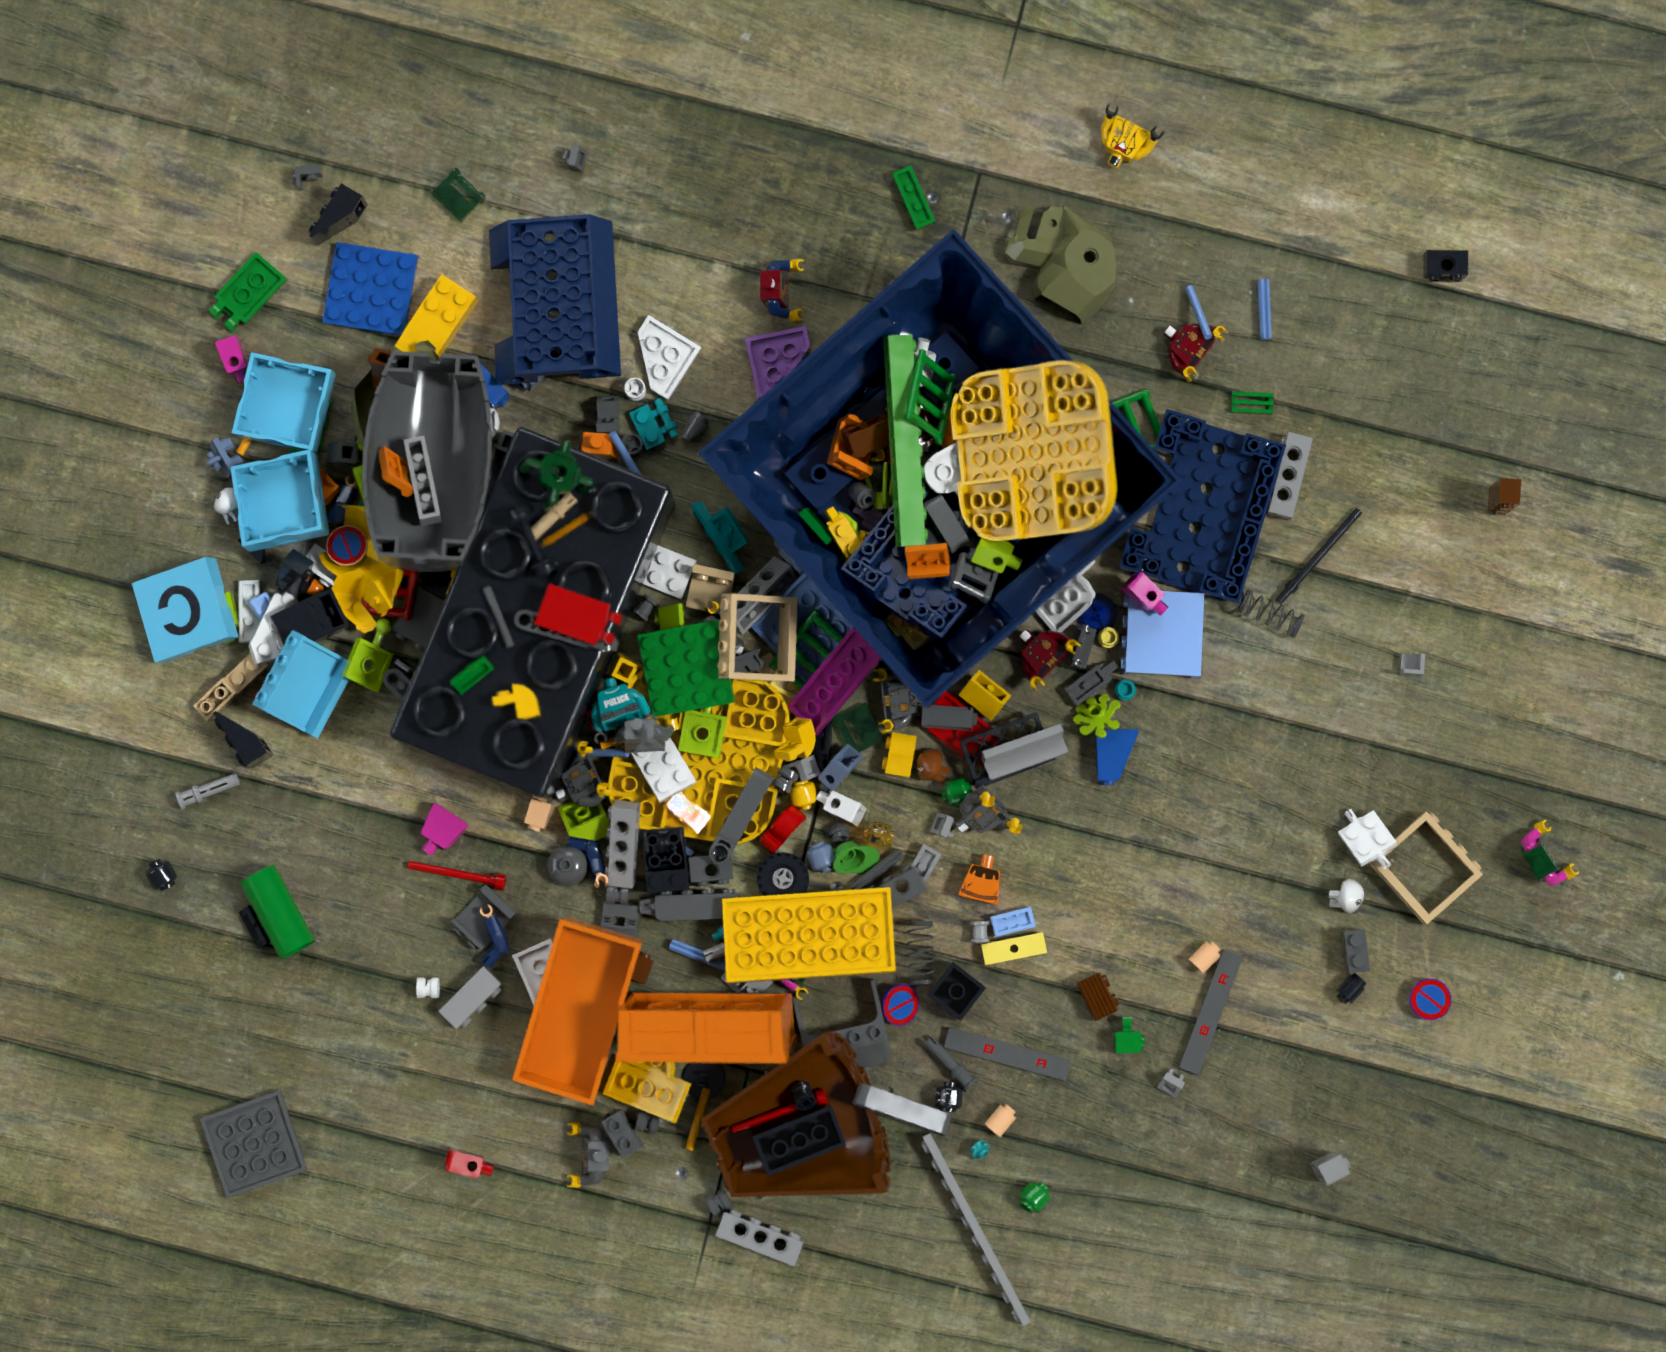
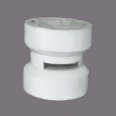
M631 378L625 383V392L630 400L640 401L645 397L646 388L644 382L639 378Z
M417 977V998H425L426 996L439 998V978L432 977L430 980H427L424 977Z

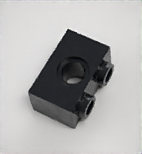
M1426 250L1424 253L1423 278H1427L1431 282H1439L1442 279H1450V282H1462V279L1468 276V251ZM1441 263H1448L1451 267L1450 271L1443 270Z

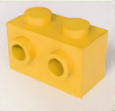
M980 670L976 672L959 694L967 703L991 721L1012 696Z

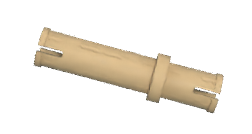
M570 492L531 527L536 540L560 517L563 518L565 516L564 513L578 502Z

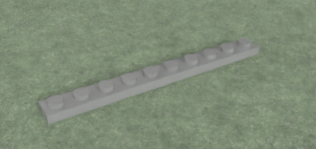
M929 1132L922 1136L924 1141L921 1142L926 1154L931 1152L934 1158L931 1161L936 1172L941 1171L944 1176L941 1182L946 1191H952L954 1197L951 1200L956 1210L961 1208L964 1214L961 1219L966 1229L971 1227L974 1233L971 1238L976 1247L981 1246L984 1251L981 1257L986 1266H992L994 1273L991 1275L996 1285H1002L1004 1292L1001 1294L1007 1304L1011 1303L1015 1309L1011 1313L1016 1322H1021L1023 1326L1030 1323V1319Z

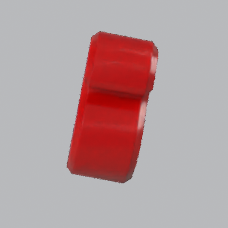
M789 805L759 838V843L771 854H774L806 820V815L794 805Z

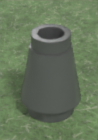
M696 410L694 414H691L682 436L692 442L709 426L707 423L710 419Z

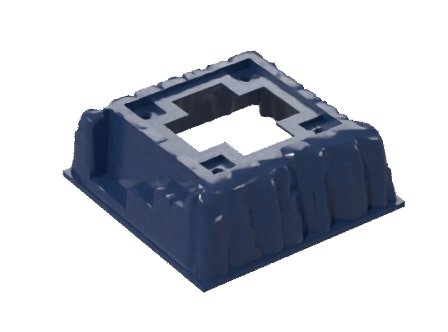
M955 229L951 230L698 452L703 460L925 708H928L1182 482L1178 475L1108 399L1117 487L1115 503L1109 516L1099 526L1088 531L1024 538L1018 544L1011 543L1015 546L1012 555L1023 559L1018 571L1006 566L1003 573L998 572L991 598L987 604L961 591L956 599L967 605V608L942 639L927 636L918 646L903 629L890 620L894 615L893 612L859 590L841 571L846 561L843 559L844 557L835 541L826 545L799 513L805 508H810L827 527L826 522L829 520L824 511L833 506L837 512L839 510L848 514L857 523L858 532L860 530L869 532L848 508L854 503L849 497V487L855 482L866 484L865 479L859 480L827 464L838 419L848 414L858 416L860 420L865 421L886 412L887 396L886 380L884 379L883 337L913 334L916 344L918 338L928 339L930 341L928 350L936 354L935 363L939 364L943 360L949 362L950 367L945 371L956 375L955 387L969 377L981 372L1033 366L1055 361H1073ZM933 372L932 382L945 392L947 382ZM919 387L935 403L939 401V398L926 387ZM817 470H823L826 476L819 480L814 477V473ZM873 473L869 476L872 486L879 481ZM971 580L967 583L968 585H971L981 591H984L983 586ZM902 591L899 594V597L901 599H907L910 597L911 593L908 591Z

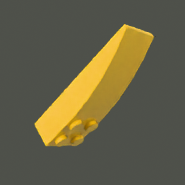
M441 274L395 344L396 348L403 352H417L415 345L421 341L428 340L436 348L435 352L438 357L441 358V354L445 352L478 303L477 297Z

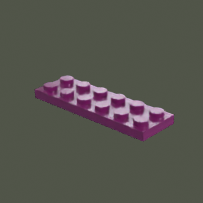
M852 627L787 707L796 717L811 719L815 736L819 735L882 659L855 628Z

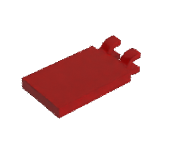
M549 584L535 625L596 646L598 640L613 645L615 640L614 634L604 632L607 621L620 626L623 617H621V614L610 612L611 606L609 604Z
M947 691L933 704L966 707ZM977 716V726H973V731L925 729L965 759L959 741L990 730L992 727ZM990 734L987 736L984 744L988 743L991 747H995L998 739ZM974 741L965 744L968 753L973 755L976 754L980 744ZM977 759L976 761L984 767L983 762Z

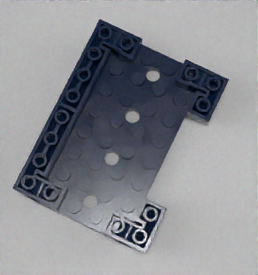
M591 214L507 220L490 229L491 270L510 268L513 336L494 345L496 384L538 382V376L579 373L580 379L621 376L612 221ZM548 234L556 236L552 242H547L544 238ZM555 272L558 276L555 280H548L546 278L547 274ZM551 311H558L560 313L556 319H551L548 315ZM555 349L562 351L561 356L558 358L550 355Z
M1166 409L1154 449L1172 457L1170 468L1178 475L1182 482L1159 502L1150 533L1130 528L1119 568L1132 574L1143 572L1150 580L1192 593H1204V596L1215 600L1239 604L1286 444L1249 433L1245 435L1208 425L1206 420ZM1214 445H1222L1224 453L1216 455L1213 452ZM1205 483L1211 484L1213 487L1212 493L1204 494L1201 491V485ZM1191 523H1198L1201 527L1200 532L1197 534L1191 533L1189 525ZM1180 562L1188 564L1189 570L1187 573H1180L1178 571L1177 565Z
M940 446L935 453L943 450L944 448ZM923 477L922 486L925 488L924 503L938 494L930 489ZM954 491L940 494L962 526L970 544L953 554L949 552V576L908 579L905 547H896L893 505L841 568V571L863 593L923 634L939 639L943 638L967 608V605L956 599L961 590H954L949 587L959 555L965 552L973 556L981 540V537L977 535L978 533L965 523L960 511L959 497ZM926 518L924 520V526L928 531V540L925 541L926 545L942 544L941 538L929 519ZM1021 539L1006 541L1018 544ZM962 577L961 581L966 584L970 581L965 577ZM902 591L911 593L907 599H901L899 594Z

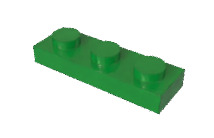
M910 165L892 173L916 231L934 224L936 221L912 166Z

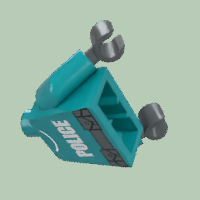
M614 678L604 681L605 690L598 693V700L594 702L591 711L593 728L597 732L594 737L596 743H599L597 736L600 734L605 737L606 742L608 736L605 732L625 725L626 720L643 719L642 715H644V719L653 717L657 721V718L650 714L651 709L645 697L633 688L628 689L626 684L617 686Z

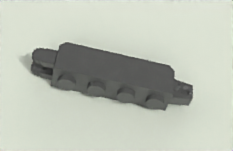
M724 889L722 894H714V890H701V894L694 895L693 891H680L681 895H672V891L660 892V896L641 900L639 910L641 914L655 915L659 921L723 919L722 899L740 898V894L735 893V889Z

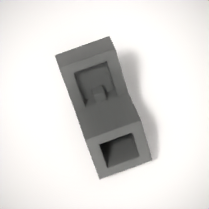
M619 395L598 396V418L596 423L598 433L610 434L613 431H616V433L620 432Z

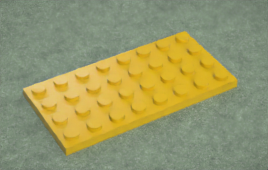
M890 887L722 899L727 983L896 972Z

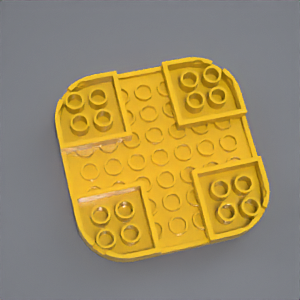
M1055 361L1033 366L981 372L969 377L962 383V388L959 393H955L952 401L951 426L953 440H957L961 475V482H957L959 506L962 517L968 527H972L981 538L991 541H1006L1084 532L1099 526L1109 516L1114 506L1117 492L1109 404L1105 385L1100 376L1091 367L1076 361Z
M643 669L633 677L627 687L628 689L633 688L642 694L651 709ZM732 679L736 702L712 707L711 714L727 717L720 758L679 751L695 778L696 784L677 794L706 817V820L697 830L666 806V804L669 805L672 797L661 803L658 802L631 754L628 757H613L608 783L610 784L608 790L612 792L611 796H609L612 806L615 800L639 802L640 829L652 830L684 827L685 837L714 842L754 769L757 767L774 778H777L779 775L778 771L782 766L783 759H776L773 751L786 743L783 726L789 723V711L785 700L772 685L762 680ZM703 708L693 711L703 712ZM685 712L656 717L657 722L663 727L666 726L665 719L677 718L679 729L674 730L670 738L678 750ZM700 728L697 731V737L700 740L706 739L708 737V730ZM625 743L616 745L615 749H625ZM771 784L737 844L756 838L769 825L774 813L778 791Z

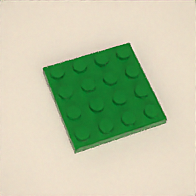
M720 619L637 635L653 716H664L736 702L732 679L718 678Z

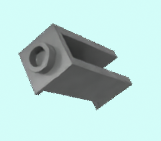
M930 705V708H925L923 706L921 725L922 728L973 731V726H977L978 714L974 713L973 707L969 710L968 707Z

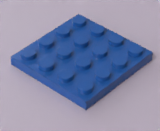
M336 242L322 323L401 336L407 326L419 256Z

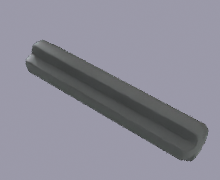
M895 849L854 882L850 886L851 889H865L903 858L901 851Z

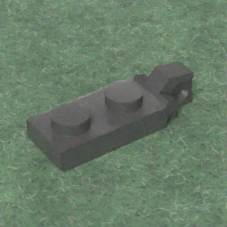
M1112 661L1106 667L1102 663L1095 666L1064 689L1065 693L1077 707L1113 679L1111 673L1118 669V665L1115 661Z

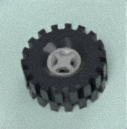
M786 852L772 854L759 866L757 885L763 896L805 893L808 888L809 873L807 867L794 854Z

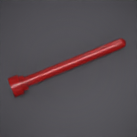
M414 861L407 863V868L411 870L491 884V887H495V890L504 891L506 885V874L498 873L497 875L488 876Z
M824 1089L816 1090L814 1093L815 1105L822 1107L829 1104ZM795 1103L736 1124L731 1127V1132L736 1134L799 1110L796 1108Z

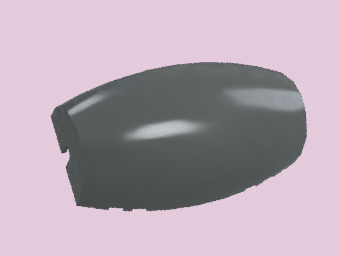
M392 351L385 365L368 417L363 449L362 479L365 512L373 547L378 560L388 566L420 572L450 571L462 566L469 553L486 502L492 455L490 405L478 356L441 354V360H433L429 358L428 353ZM419 436L425 437L442 522L421 526L414 493L409 497H405L401 494L400 489L392 484H387L383 480L378 450L383 446L407 460L404 439ZM408 470L410 484H412L410 470Z

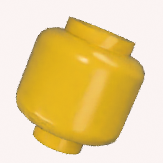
M798 779L792 784V790L789 793L791 804L795 807H800V810L810 809L817 798L815 784L812 781L806 780L802 782L801 779Z

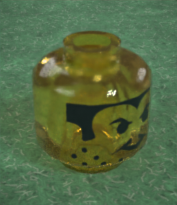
M874 821L870 824V828L865 827L863 839L867 840V846L885 851L888 847L892 846L895 831L892 830L889 824Z

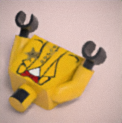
M1109 103L1105 110L1107 115L1104 116L1101 126L1102 143L1106 146L1105 151L1111 154L1107 164L1118 169L1122 160L1131 163L1133 160H1140L1150 154L1158 142L1157 139H1160L1165 134V131L1163 130L1160 135H1157L1155 129L1158 126H1155L1149 132L1116 115L1119 109L1118 105L1116 111L1111 112L1109 110Z

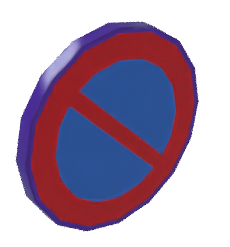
M1424 979L1413 986L1410 992L1409 1003L1412 1011L1418 1017L1424 1020H1437L1448 1012L1451 1006V994L1443 982L1437 979Z
M899 984L886 992L881 1005L882 1014L886 1021L892 1025L902 1026L914 1019L918 1012L919 999L913 988L908 985Z

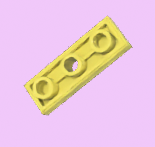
M1043 932L981 944L985 965L1047 953ZM1011 945L1018 947L1016 953L1010 951Z

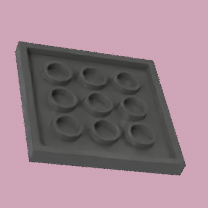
M281 1090L200 1118L227 1199L308 1170Z

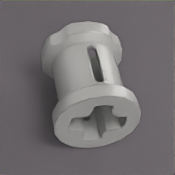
M989 921L970 922V925L973 927L971 943H989L987 938V925H989Z

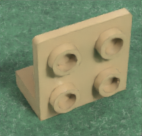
M693 564V575L686 607L705 611L704 606L709 609L712 608V603L709 600L717 602L718 605L721 604V594H731L735 573Z

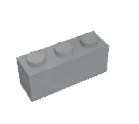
M483 966L439 1012L456 1029L460 1027L464 1029L472 1021L470 1017L475 1012L479 1014L487 1006L485 1002L490 997L494 999L502 991L500 987L503 984Z
M1330 1152L1310 1163L1318 1181L1325 1185H1329L1350 1174L1348 1170L1351 1168L1346 1156L1343 1157V1155Z

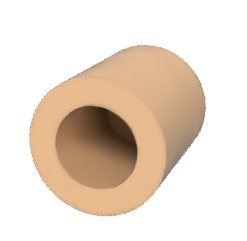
M1205 941L1188 960L1204 974L1221 956L1218 953L1220 948L1212 941L1210 943Z
M1007 1104L1004 1107L999 1105L984 1124L1001 1137L1016 1119L1013 1116L1016 1112Z

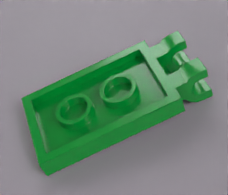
M255 252L214 296L218 302L209 309L210 315L217 320L223 311L229 314L231 318L224 325L226 329L233 333L240 322L246 325L283 286L287 278Z

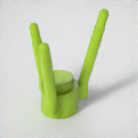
M884 462L882 492H876L874 509H890L891 503H893L892 477L889 492H887V462ZM865 478L866 485L872 489L870 478Z

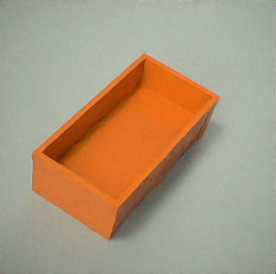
M570 917L559 920L512 1081L594 1105L618 1026L619 1010L624 1005L635 964L642 947V939Z
M633 992L619 1010L616 1062L786 1063L797 1044V1034H795L792 993Z

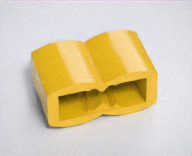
M892 732L891 737L887 736L885 749H889L888 757L883 758L882 769L886 770L885 775L910 779L917 736Z

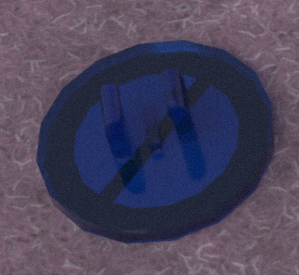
M1095 593L1092 604L1077 618V623L1097 629L1096 635H1098L1102 629L1113 627L1117 618L1116 606L1109 597L1104 594Z

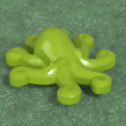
M1101 695L1099 697L1100 704L1097 703L1095 698H1089L1086 701L1089 708H1086L1084 704L1078 705L1076 707L1078 715L1073 718L1075 724L1083 723L1089 725L1082 726L1079 729L1082 735H1088L1096 730V736L1104 738L1106 736L1105 725L1109 726L1111 730H1116L1120 726L1118 720L1112 721L1110 719L1115 710L1120 708V702L1113 700L1108 708L1109 695Z

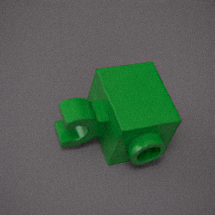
M1122 1017L1123 1032H1114L1115 1053H1142L1141 1048H1145V1036H1141V1031L1132 1032L1131 1017Z

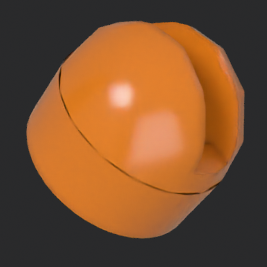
M314 579L306 593L311 596L321 593L324 590L323 585Z

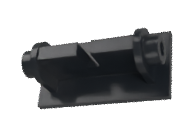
M252 906L244 907L239 914L257 948L260 949L269 944L270 940Z

